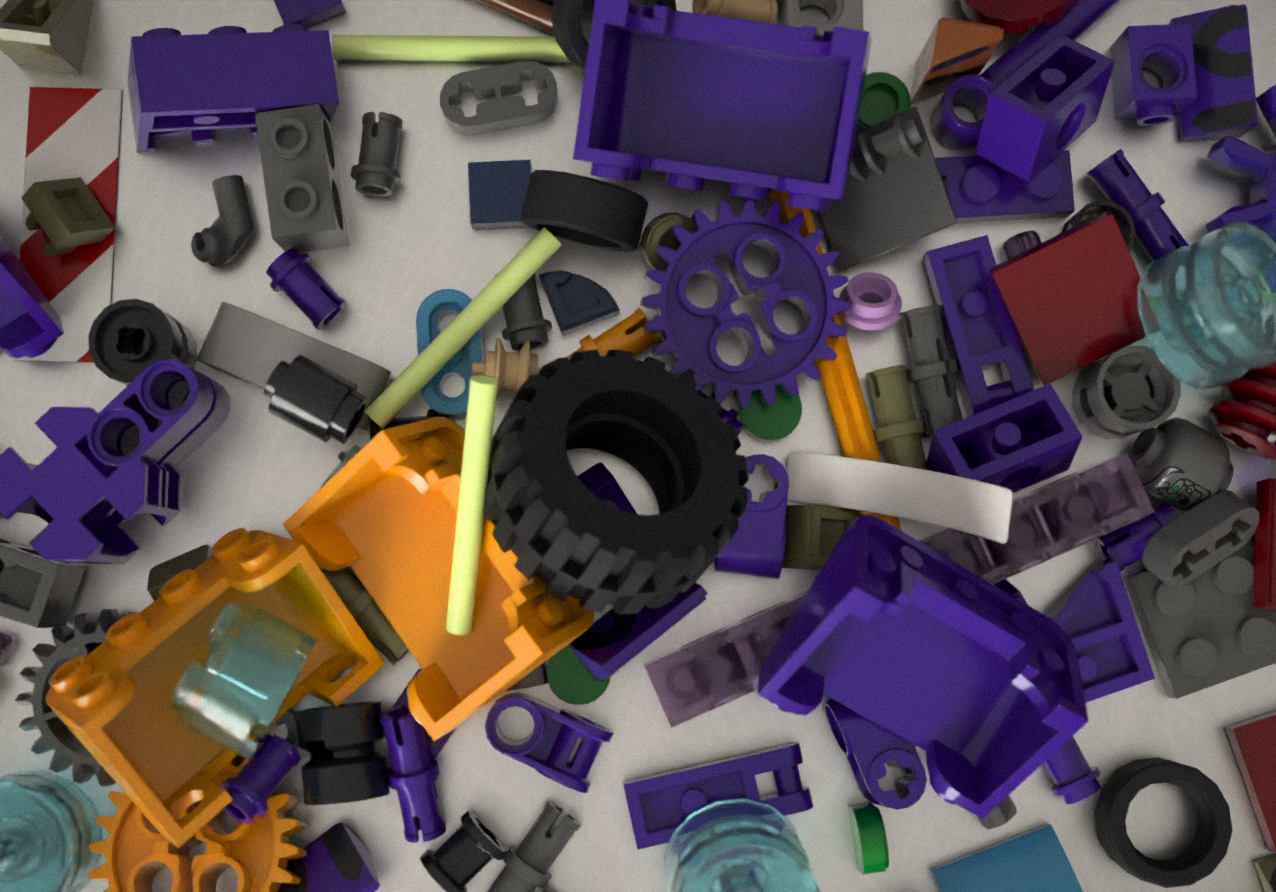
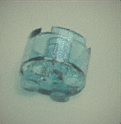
M228 601L208 635V638L211 640L207 649L212 651L209 659L204 666L195 661L191 662L171 697L174 699L172 708L180 712L176 722L251 760L259 743L248 737L252 734L263 740L298 679L302 666L314 650L318 639L247 601L242 607Z

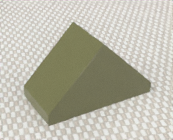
M8 0L0 9V50L20 68L81 75L93 0Z

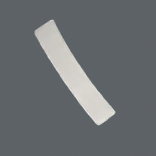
M792 451L788 455L786 471L789 480L788 501L890 515L967 532L1002 544L1007 541L1013 497L1010 489L950 474L870 460Z

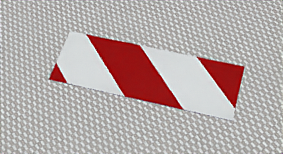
M30 87L23 195L34 182L81 177L115 226L122 89ZM23 202L19 261L61 318L64 334L59 336L53 346L40 356L28 358L27 356L14 358V361L94 362L89 353L88 336L93 321L104 308L111 305L115 228L100 243L77 246L71 253L47 257L43 250L51 241L43 229L28 230L25 222L31 212Z

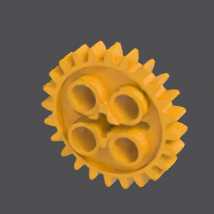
M241 751L210 780L220 786L226 777L235 778L251 756L241 764ZM281 782L266 801L269 810L263 817L255 816L251 823L242 822L237 830L226 834L222 823L225 810L222 809L178 848L163 837L128 795L110 791L108 797L118 808L115 817L97 816L95 822L100 827L109 831L107 840L91 843L88 850L94 853L105 855V864L96 867L88 875L90 879L108 881L109 887L103 892H153L152 883L154 877L161 869L167 866L172 873L173 881L169 892H216L218 877L223 871L233 867L238 877L236 892H277L281 884H300L301 878L286 868L288 860L306 856L307 850L289 844L290 836L306 828L305 822L285 818L284 814L291 810L298 800L295 796L288 793L274 796L280 788ZM199 801L187 807L179 815V819L192 812L199 805ZM202 841L206 842L207 849L205 854L196 855L193 859L190 858L191 846L201 845Z

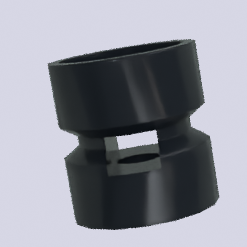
M139 299L119 300L104 308L93 321L88 336L89 353L96 367L109 378L127 386L147 367L157 361L167 359L180 361L193 369L197 361L196 342L190 330L179 320L165 313L154 304Z
M382 701L340 704L337 707L331 705L296 711L299 748L310 753V760L301 767L304 804L329 805L377 798L390 793L387 780V757L376 751V744L385 737L383 725L380 723L379 718L380 714L383 713Z

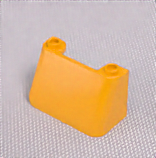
M433 417L382 430L282 524L294 541L305 546L319 568L328 571H339L351 567L418 662L422 670L408 682L406 690L408 706L412 716L418 723L424 726L433 741L454 730L589 629L594 621L593 611L579 608V599L567 595L565 600L561 601L546 593L545 590L548 585L535 575L528 580L514 567L518 560L512 550L504 553L492 535L497 525V520L488 521L484 516L472 632L467 635H455L446 630L465 430L454 421L445 417Z

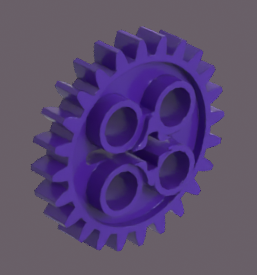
M751 198L744 200L739 216H733L725 200L720 201L716 205V221L711 222L700 209L692 214L695 233L691 234L685 228L676 225L670 233L679 247L677 251L668 247L658 246L654 252L656 257L666 266L665 270H647L644 275V279L650 284L659 287L658 294H651L642 297L640 300L641 306L658 310V318L645 324L643 331L648 333L662 332L665 339L652 351L653 356L657 357L672 353L676 361L670 367L669 372L678 376L687 370L692 374L691 379L697 382L694 388L697 392L706 383L712 385L711 396L718 405L726 398L729 390L734 391L735 401L740 409L748 407L752 391L755 390L764 406L774 405L776 385H779L789 397L797 396L799 388L795 376L799 374L811 382L819 380L821 378L812 361L814 358L824 361L835 360L837 355L825 341L827 337L837 338L847 334V330L833 322L832 318L833 314L851 309V303L833 298V290L847 283L848 277L842 275L829 276L826 269L839 257L838 252L833 251L819 255L815 250L824 234L821 229L805 238L798 233L803 220L801 213L796 214L786 224L778 222L780 211L779 203L773 202L762 217L756 216L755 205ZM752 244L760 245L768 250L773 260V267L769 276L755 277L744 268L742 254L746 246ZM722 253L727 258L732 276L740 293L744 296L754 293L757 296L759 304L752 309V315L764 334L775 347L773 355L770 356L764 352L759 335L750 316L747 313L736 316L732 312L730 305L738 299V294L728 277L718 267L715 261L716 254ZM705 275L712 279L718 290L714 306L707 309L698 308L687 299L685 285L690 276ZM781 300L795 303L802 312L803 323L795 335L786 334L775 325L773 312L776 304ZM726 330L738 332L747 342L748 353L745 360L739 366L729 365L718 356L716 349L717 340L720 334Z

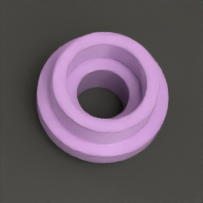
M871 272L858 274L848 282V285L843 288L839 295L840 300L851 303V309L840 312V315L847 323L859 329L882 330L892 326L900 317L902 300L898 294L897 286L890 278L882 274Z

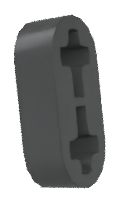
M520 61L462 72L452 76L444 83L440 92V106L447 123L455 131L464 135H477L539 123L546 120L554 112L558 103L557 83L553 73L545 65L536 61ZM525 80H534L537 89L547 88V91L538 93V104L533 106H526L522 96L504 99L502 97L520 93L522 91V82ZM465 91H473L476 100L496 98V100L476 105L477 115L472 117H465L462 108H452L453 105H458L462 102L461 93Z
M1222 490L1157 531L1143 551V565L1169 587H1181L1241 549L1254 535L1260 520L1259 511L1231 490Z

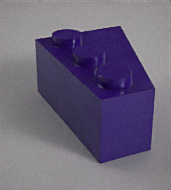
M287 24L275 28L272 32L247 33L246 29L242 27L222 26L212 29L208 34L182 35L177 29L156 28L144 32L142 36H131L128 89L137 153L156 151V138L191 133L192 142L195 145L214 142L213 130L250 127L251 134L255 136L258 135L255 113L319 104L331 123L339 105L329 30L310 31V28L306 25Z

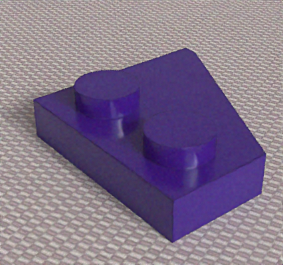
M1109 559L1100 561L1047 615L1048 618L1057 623L1067 633L1074 643L1078 655L1085 702L1155 679L1117 561Z

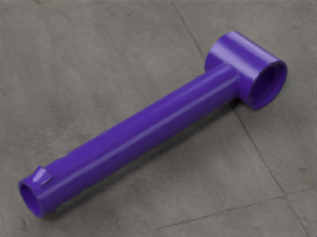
M1075 0L1074 5L1058 21L1044 27V22L1035 26L982 74L964 75L955 79L949 85L932 113L931 129L935 138L942 145L954 150L968 149L977 144L990 92L1059 34L1075 41L1120 0ZM965 104L975 112L978 122L961 120L955 114L952 105Z

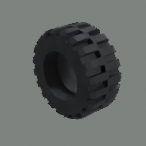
M598 350L573 353L570 360L566 357L557 358L542 366L538 375L530 376L519 388L492 438L488 484L485 492L484 516L488 521L497 520V525L492 535L504 553L512 550L518 560L514 567L528 580L535 575L546 583L548 587L545 592L561 601H564L567 595L580 600L579 608L602 613L607 605H613L614 613L617 614L639 613L645 605L656 609L672 602L679 592H686L730 542L739 528L738 521L744 515L748 501L747 489L744 487L749 480L747 463L744 455H736V451L741 446V443L733 425H724L721 420L722 408L711 395L705 399L694 389L697 382L683 372L677 377L664 369L665 362L650 356L646 357L644 361L632 359V352L609 350L605 357H600ZM578 448L596 449L611 453L625 460L650 485L657 499L660 514L639 515L628 513L600 500L577 477L568 459L567 450Z

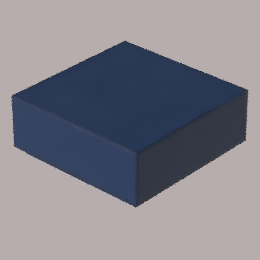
M531 160L468 163L470 224L472 229L526 226L520 221V216L530 175L532 174Z

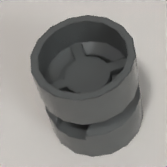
M1128 346L1089 365L1077 377L1072 390L1073 410L1079 422L1092 434L1106 439L1124 438L1162 424L1172 415L1181 396L1180 377L1173 363L1161 352L1146 346Z

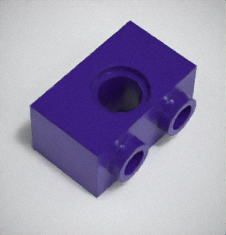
M1059 34L990 92L975 153L998 165L1005 171L1030 182L1096 122L1115 61Z
M1047 384L934 431L926 462L929 471L997 485L1010 489L1012 493H1015L1069 470L1083 436L1051 384Z

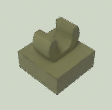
M81 177L34 182L21 197L31 212L25 222L28 230L43 229L51 241L43 250L47 257L71 253L77 246L100 243L115 228Z

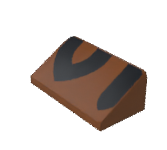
M944 17L939 19L916 61L910 96L911 103H917L944 93L949 85L961 76L979 75L1002 41L1004 29H1000L998 26Z

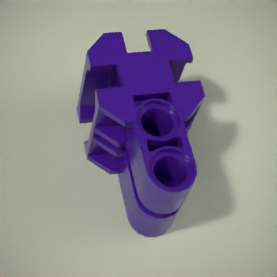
M167 359L157 361L147 367L99 413L91 407H51L35 422L37 427L57 447L38 465L27 463L12 447H8L0 455V513L5 519H10L16 512L33 514L48 523L29 542L44 560L88 564L127 563L141 548L120 525L141 513H150L161 526L165 527L181 511L182 475L176 468L225 422L231 406L228 393L221 384L180 361ZM190 391L188 399L182 405L184 396Z

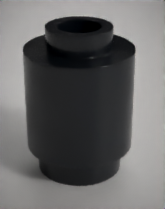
M302 355L297 356L291 364L282 360L271 373L264 389V395L271 398L269 413L323 442H327L332 438L341 444H345L354 433L364 415L369 400L357 392V384Z

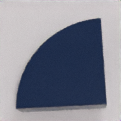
M551 271L539 274L562 336L620 314L619 307L612 295L601 285L584 276L567 271Z

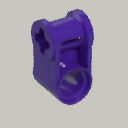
M765 454L750 455L745 457L748 475L754 473L755 465L762 466L763 476L767 479H773V490L762 492L759 502L751 500V490L746 488L748 493L746 511L738 521V530L726 547L715 558V572L779 579L786 539L785 514L789 488L788 474L784 466L774 457Z
M520 692L508 693L497 699L490 708L485 723L487 739L498 752L534 768L540 774L563 786L582 793H587L591 783L587 776L602 743L610 742L614 735V732L588 718L566 709L560 710ZM514 706L524 708L534 719V729L530 735L516 741L503 736L497 725L499 714L508 707ZM582 738L572 761L567 763L577 739Z
M834 699L825 701L824 710L832 733L846 756L858 789L864 798L873 804L897 810L909 808L918 802L925 791L927 778L925 768L921 763L914 744ZM885 763L887 766L901 768L903 776L894 781L897 792L879 787L878 780L886 775Z

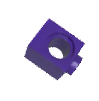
M1191 24L1128 26L1111 45L1110 58L1115 61L1112 69L1115 119L1136 118L1137 124L1142 126L1166 124L1174 121L1176 116L1197 98ZM1142 68L1156 71L1162 78L1163 88L1151 86L1145 80Z

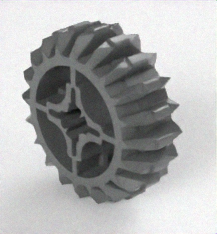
M103 609L98 617V621L91 613H80L75 616L74 629L67 625L55 626L51 630L55 646L40 643L32 649L36 658L43 664L42 667H25L19 673L26 681L34 683L33 692L21 693L15 699L19 705L33 706L34 717L25 718L21 721L19 727L23 731L39 729L42 735L34 742L30 751L35 754H42L54 749L55 753L51 759L49 770L57 773L66 770L73 764V781L79 784L88 782L94 774L101 787H108L116 782L51 709L45 698L47 692L52 687L49 683L50 677L60 666L75 657H86L107 640L105 638L106 632L115 622L121 619L117 609Z

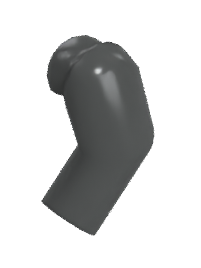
M239 175L220 177L212 182L219 217L210 228L203 229L201 233L196 232L192 238L191 250L193 255L199 261L215 267L232 262L254 231V222L244 179Z

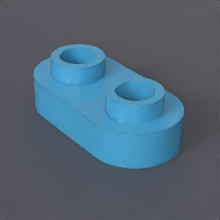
M442 289L433 292L423 300L416 316L418 355L441 333V320L447 315H458L472 301L468 295L454 289ZM482 328L420 390L424 401L440 415H448L451 418L467 415L470 378L475 376L471 375L472 362L484 363ZM451 376H460L465 380V389L457 397H448L443 392V384Z

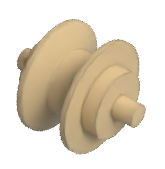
M497 338L495 351L486 350L485 363L472 362L471 375H487L498 379L497 400L502 390L515 391L517 394L525 381L530 376L538 375L541 368H538V355L530 354L529 341H525L519 353L506 352L501 339Z

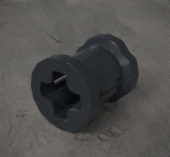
M469 810L461 816L462 825L436 851L427 849L420 856V860L427 872L446 892H467L466 884L493 858L502 860L508 854L504 844L492 829Z

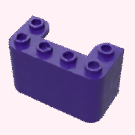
M595 0L573 155L575 160L592 162L590 175L625 181H640L642 169L667 172L665 181L667 186L703 191L706 178L730 182L728 195L766 200L768 188L789 192L787 206L819 211L830 210L832 199H845L872 43L869 31L834 27V31H824V35H819L816 27L802 25V28L675 11L667 6L655 5V7L632 4V0Z

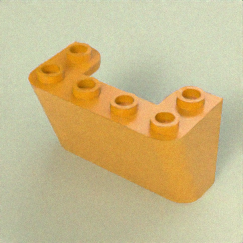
M238 528L225 534L213 545V554L194 570H184L171 577L161 587L159 591L161 596L143 611L133 612L119 619L106 632L105 638L107 640L86 657L79 656L67 661L50 677L49 683L52 687L47 692L45 698L47 704L163 837L178 848L233 800L225 789L210 780L216 773L307 693L337 707L385 664L302 543L262 530L247 532L245 528ZM354 666L344 677L332 682L340 672ZM201 800L192 812L177 819L187 807Z

